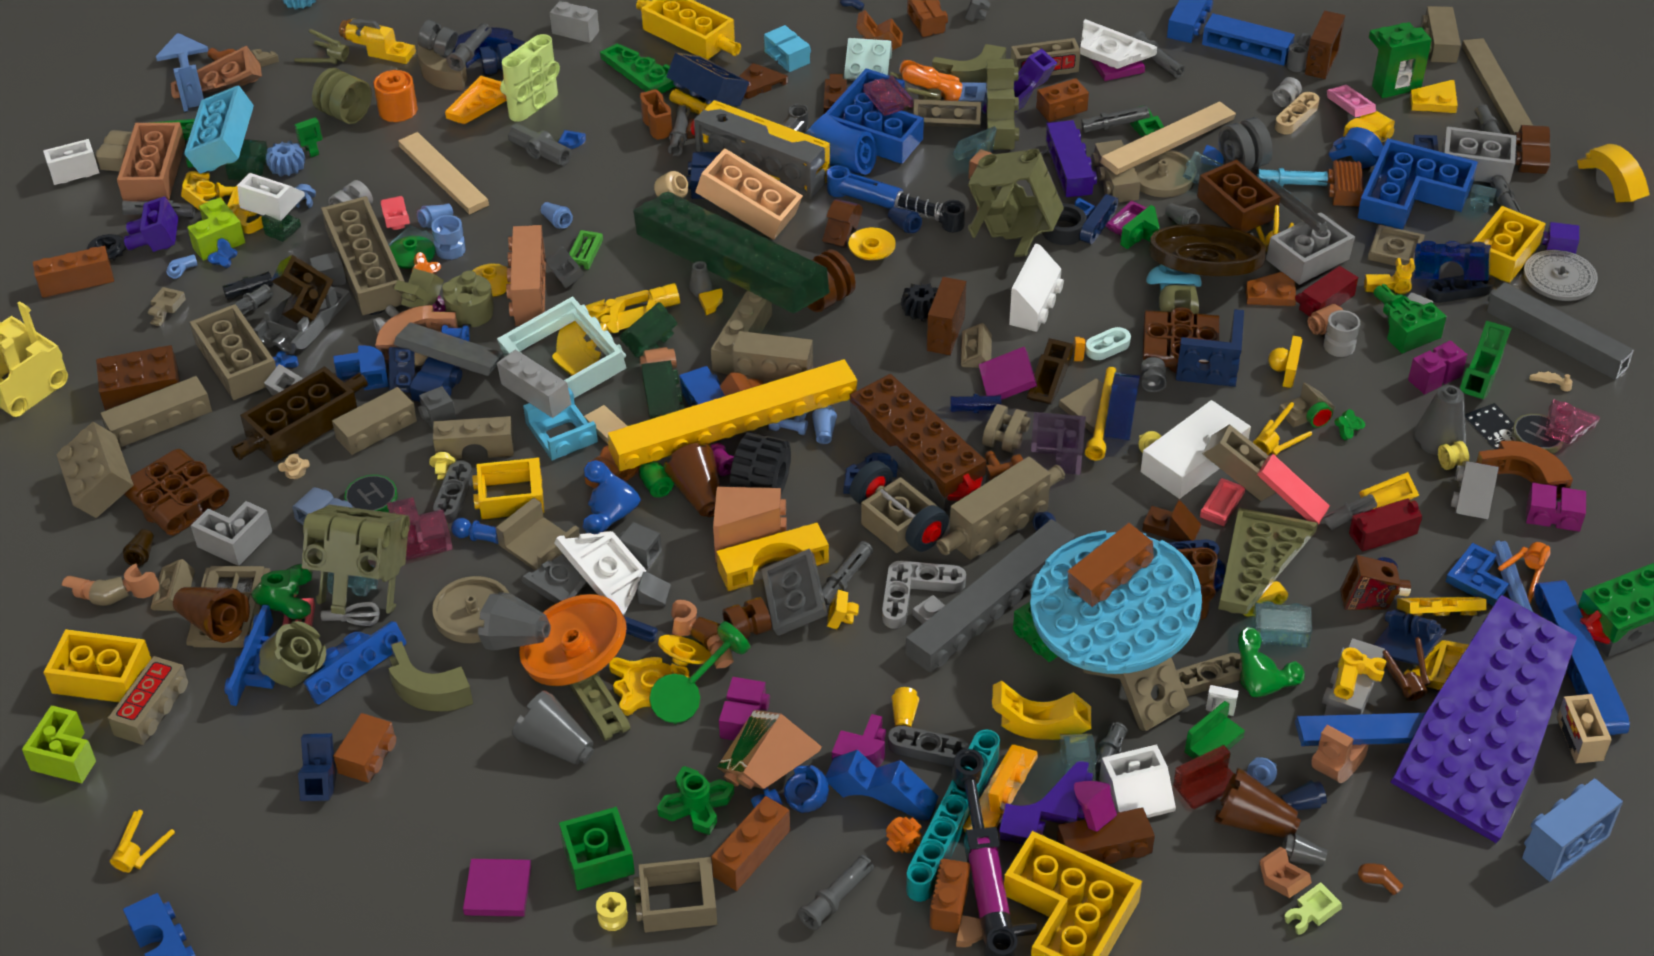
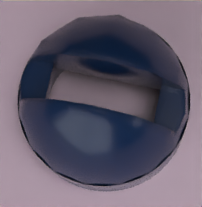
M1046 511L1036 513L1033 517L1034 529L1036 531L1039 530L1051 519L1056 522L1055 516Z

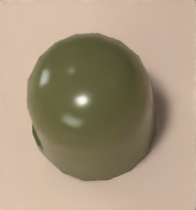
M1170 284L1165 286L1159 296L1160 311L1172 312L1176 308L1183 307L1191 310L1193 314H1198L1199 301L1195 285Z

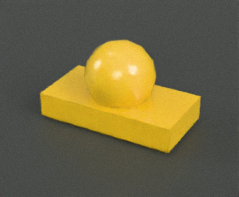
M1293 336L1290 352L1283 347L1276 348L1268 356L1269 366L1277 372L1285 371L1283 387H1293L1303 340L1301 339L1302 337Z
M1409 472L1359 492L1361 498L1372 494L1378 505L1376 508L1407 498L1412 500L1419 496Z

